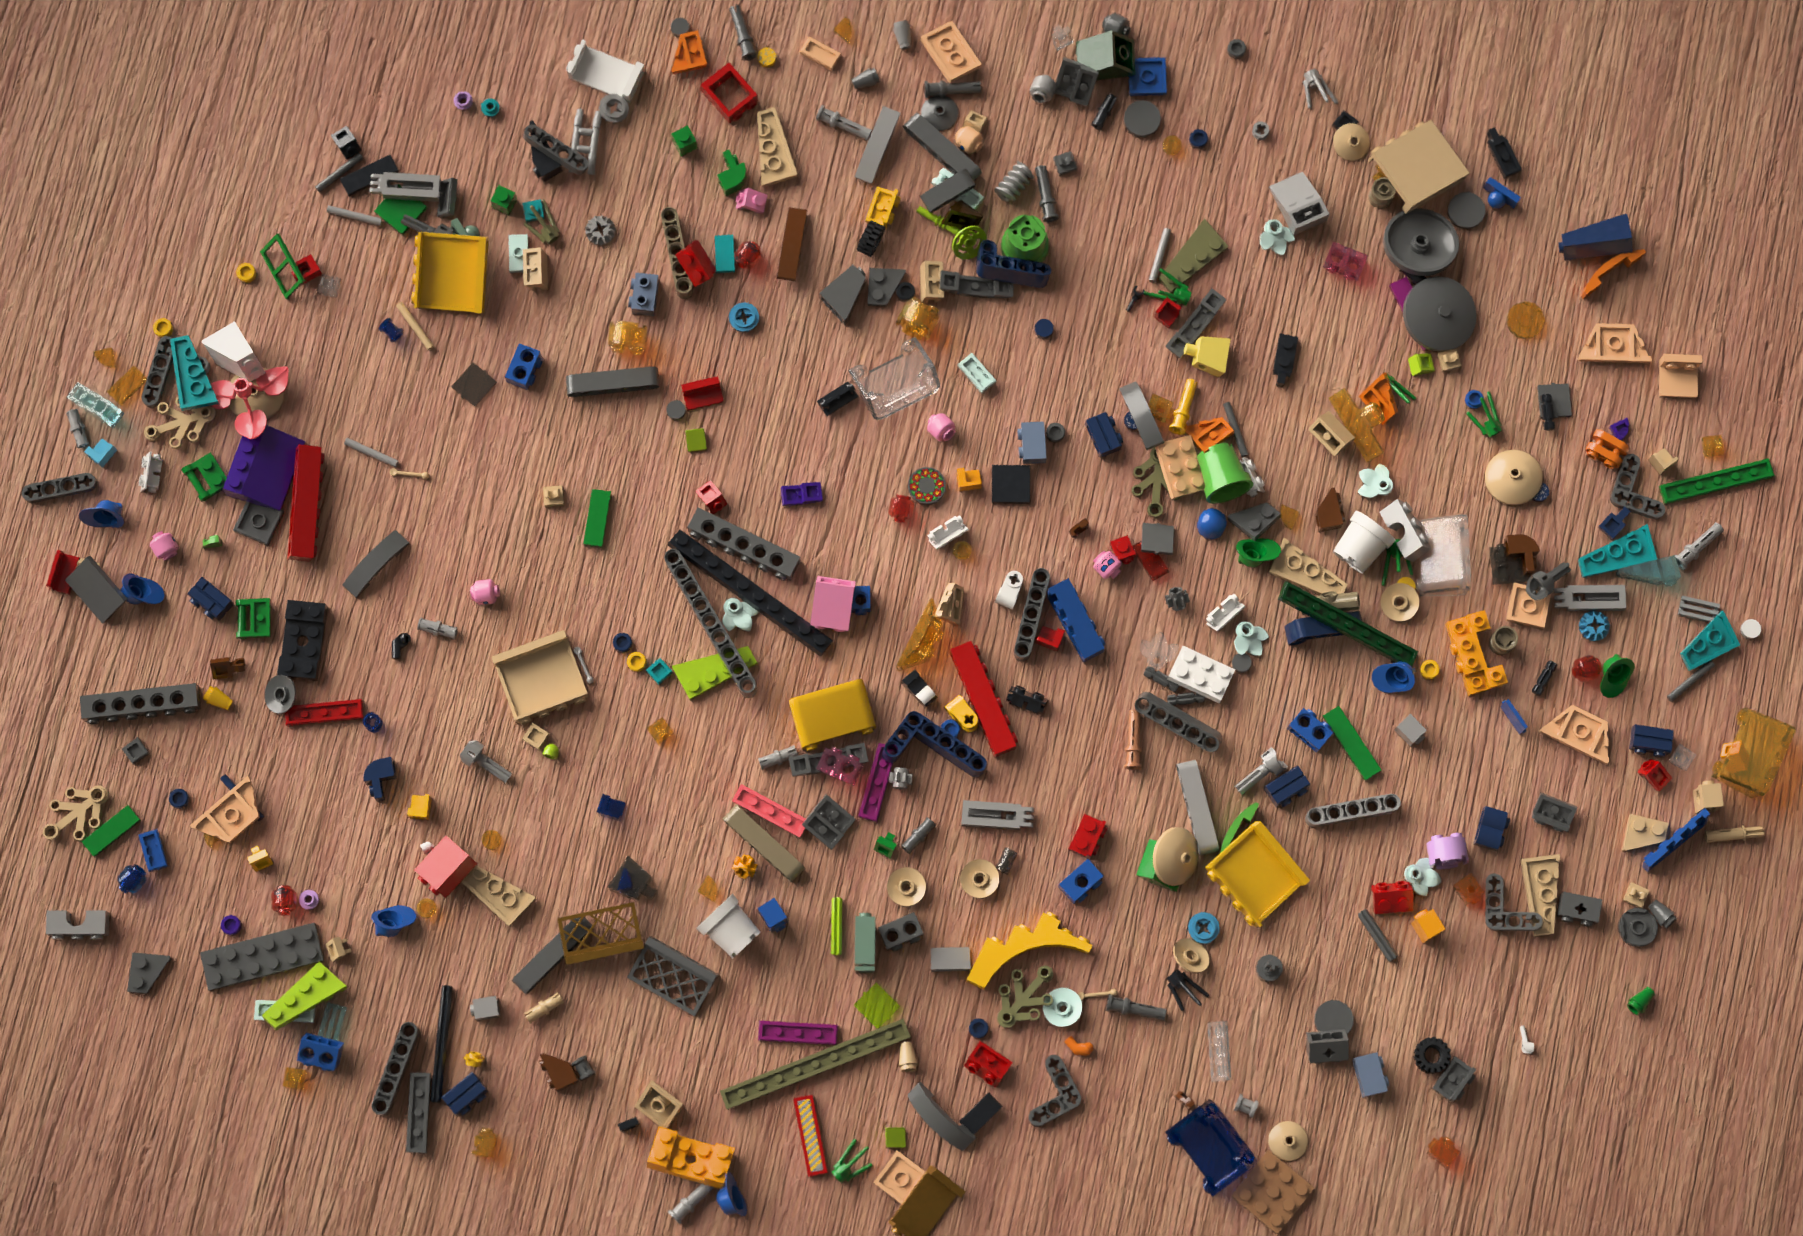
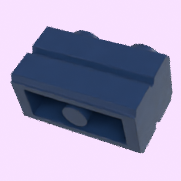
M1104 412L1085 421V426L1100 458L1121 450L1123 439L1120 433L1115 432L1114 426L1116 424L1112 416H1108L1107 412Z
M201 577L188 592V596L191 598L189 601L197 608L199 606L205 609L204 614L211 620L216 618L220 621L234 605L231 599L204 577Z
M1635 724L1631 728L1629 749L1634 750L1635 754L1645 755L1646 752L1654 753L1653 756L1664 758L1665 755H1669L1672 751L1674 731Z
M1297 765L1267 784L1264 790L1276 808L1280 805L1284 808L1292 802L1291 798L1294 796L1301 797L1306 794L1310 783Z
M471 1072L441 1098L457 1117L459 1115L463 1117L472 1110L471 1105L475 1102L479 1104L487 1097L486 1093L488 1090L478 1077Z

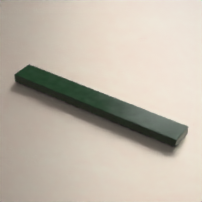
M1288 581L1283 584L1278 600L1394 662H1406L1413 667L1418 651Z

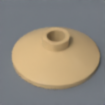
M1353 123L1345 124L1334 135V149L1345 160H1358L1369 149V136L1360 125ZM1352 138L1356 140L1355 145L1351 143Z
M1395 583L1387 587L1383 592L1381 608L1390 619L1405 621L1416 614L1419 608V596L1410 585ZM1398 598H1402L1404 600V604L1399 606L1397 605L1396 600Z
M976 859L970 861L962 869L960 875L961 886L972 897H988L998 887V871L987 860ZM978 876L983 878L982 883L976 882Z
M904 867L897 869L888 879V895L898 905H915L925 894V880L921 873L913 868ZM903 885H909L910 890L904 891L902 888Z
M1184 938L1175 944L1173 949L1174 957L1183 969L1191 973H1201L1207 969L1209 955L1199 942Z
M1284 1121L1273 1127L1269 1134L1268 1143L1271 1152L1276 1157L1284 1161H1293L1305 1153L1308 1146V1137L1305 1130L1299 1124L1292 1121ZM1291 1137L1293 1140L1292 1144H1287L1285 1139Z

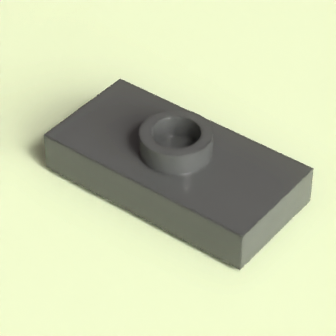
M449 178L441 181L437 217L445 218L454 215L458 179Z

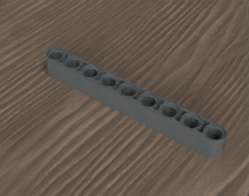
M676 549L668 550L665 553L664 559L669 571L740 693L746 698L754 697L757 693L756 682L681 553ZM672 557L679 558L675 563L669 562ZM683 572L688 574L684 579L678 578L679 574ZM691 588L697 589L696 593L692 595L687 592ZM698 605H706L704 610H697ZM709 620L716 621L713 626L706 625ZM718 636L725 637L722 642H716L715 639ZM727 652L734 653L732 658L724 657ZM736 668L744 669L741 674L734 673ZM746 684L753 685L752 689L748 691L744 690L743 687Z

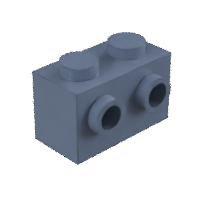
M636 273L635 279L632 278L631 290H633V297L629 296L628 307L631 308L632 314L655 316L659 287L658 275Z
M1044 422L1021 423V429H1017L1018 440H1021L1022 447H1018L1019 458L1023 459V464L1046 463Z
M1377 1052L1352 1059L1362 1098L1388 1091L1387 1075L1384 1076L1382 1071L1384 1062Z

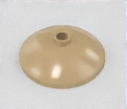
M235 375L230 382L234 384L235 380L240 377ZM256 379L251 381L253 385L259 387L256 383ZM256 390L255 393H251L250 397L247 398L251 411L262 410L267 419L273 417L282 406L284 392L277 396H268L264 390L261 392ZM236 393V397L234 400H231L229 407L236 416L244 412L248 413L244 400L238 397Z
M1507 450L1497 454L1489 462L1485 472V484L1489 493L1496 500L1507 505H1521L1532 500L1539 492L1543 480L1539 463L1534 457L1520 450ZM1516 471L1518 475L1513 476L1511 472Z
M1174 827L1166 830L1159 837L1153 852V867L1157 877L1163 883L1171 886L1185 883L1196 869L1198 846L1190 831Z

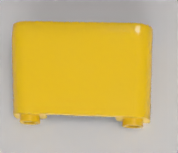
M863 679L853 680L789 700L790 710L802 750L812 751L817 749V745L822 741L857 731L858 733L862 732V735L873 733V729H876Z

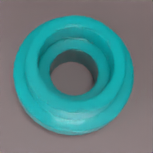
M492 98L483 101L481 105L482 113L487 117L496 116L500 111L498 101ZM488 105L494 106L492 109H487Z

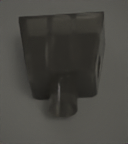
M629 856L626 857L608 885L609 890L637 902L642 895L652 900L657 893V890L649 885L652 877Z

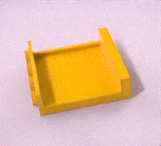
M418 232V236H415L417 255H414L413 264L416 266V274L414 273L412 278L415 292H412L411 303L414 304V308L484 313L489 237Z
M1261 821L1250 825L1205 867L1208 871V877L1213 882L1219 884V890L1226 897L1229 896L1233 901V907L1237 911H1241L1245 915V921L1254 927H1261V922L1296 889L1300 886H1305L1310 881Z

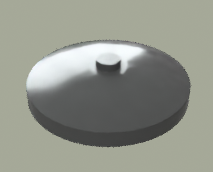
M1416 208L1407 214L1402 211L1389 221L1383 236V246L1390 261L1399 269L1413 275L1430 276L1446 270L1453 263L1458 252L1459 239L1455 228L1445 217L1432 210Z
M1441 276L1424 279L1409 291L1404 301L1403 319L1406 329L1419 345L1428 350L1443 352L1461 346L1472 335L1476 325L1477 314L1473 298L1464 286L1453 279Z

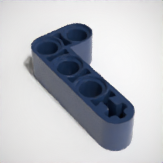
M991 240L981 242L976 260V273L979 277L1037 288L1047 286L1052 271L1048 264L997 255V245Z
M1360 611L1346 612L1362 621ZM1312 617L1296 619L1284 626L1289 646L1298 645L1310 639L1343 635Z

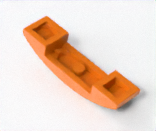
M1644 249L1633 250V252L1619 254L1607 261L1593 274L1585 286L1581 297L1584 299L1596 291L1602 284L1599 279L1622 263L1629 268L1642 259L1646 251Z

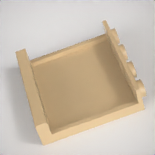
M1432 120L1426 123L1420 122L1414 127V130L1410 131L1408 129L1404 131L1398 139H1390L1382 148L1381 146L1376 147L1371 151L1372 155L1368 159V162L1376 161L1405 202L1402 209L1406 214L1460 184L1469 175L1466 167Z
M564 630L492 656L516 724H527L531 722L532 718L537 716L539 718L546 717L550 714V711H562L568 708L567 705L575 703V705L581 704L589 697Z

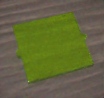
M877 982L867 992H863V996L853 1005L876 1029L880 1028L887 1020H891V1016L900 1008L896 1001Z

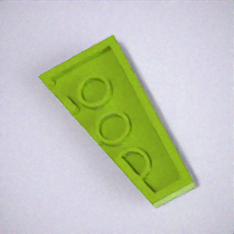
M749 646L737 649L748 669L758 664ZM727 652L724 657L732 658L734 653ZM718 654L672 666L690 700L732 678ZM736 668L734 670V673L740 674L744 671V669Z
M318 962L262 1014V1018L277 1031L299 1018V1015L311 1011L319 1003L328 1001L340 991H345L347 986L322 963Z

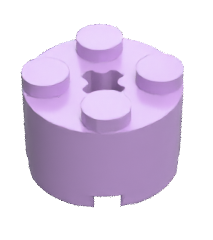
M1453 833L1450 837L1435 835L1431 837L1432 841L1426 844L1429 864L1432 869L1434 865L1436 869H1450L1458 867L1460 862H1463V865L1469 862L1466 840L1462 837V833Z

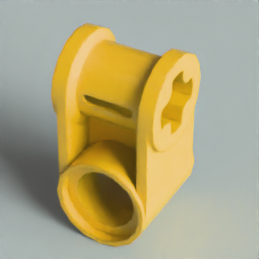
M960 695L944 707L947 713L965 732H973L977 729V715ZM973 719V724H966V720L971 721Z

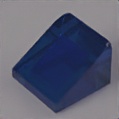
M623 868L617 888L618 893L633 888L629 871L626 868Z

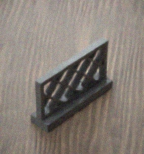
M649 936L627 978L691 1015L696 1016L719 974L653 936ZM649 949L655 953L657 961L646 964L644 955ZM665 960L672 962L674 970L663 973L660 962ZM658 963L660 974L650 977L647 966ZM644 967L647 978L640 980L633 976L637 968ZM681 970L688 971L691 980L680 983L677 972ZM675 973L677 984L667 987L664 975ZM661 976L664 988L655 989L652 986L651 979ZM702 979L708 985L704 991L697 993L694 981ZM691 982L694 994L684 996L681 985ZM678 986L681 997L673 999L669 996L668 989ZM695 996L697 1005L694 1010L686 1006L685 998Z

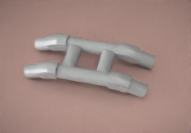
M577 109L571 148L578 153L589 154L587 174L595 175L602 116L599 110L596 111L592 129L582 128L584 110ZM580 135L591 136L590 146L579 145Z

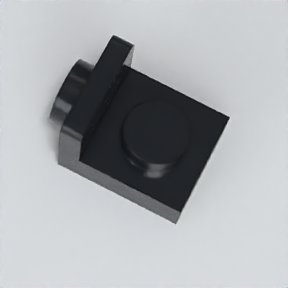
M347 126L331 135L346 160L362 151Z

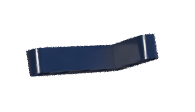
M917 711L907 714L885 744L882 752V757L886 762L894 763L900 758L915 737L972 777L983 775L987 766V761L982 755ZM909 720H915L918 725H911ZM925 731H931L934 736H927ZM903 734L907 739L901 740L898 735ZM941 742H947L950 746L943 747ZM893 749L896 751V754L891 755L887 750ZM956 753H963L965 758L958 757ZM972 764H979L981 769L974 768Z

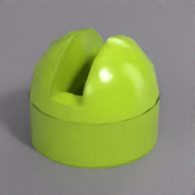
M549 744L544 748L542 755L557 760L559 749L556 745Z

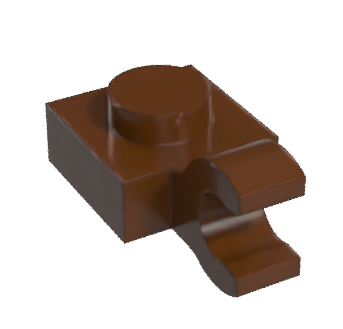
M230 657L210 659L213 680L233 677V672L245 671L244 666L246 664L244 658H238L230 662Z

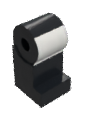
M915 669L902 680V685L925 708L937 699L936 694Z

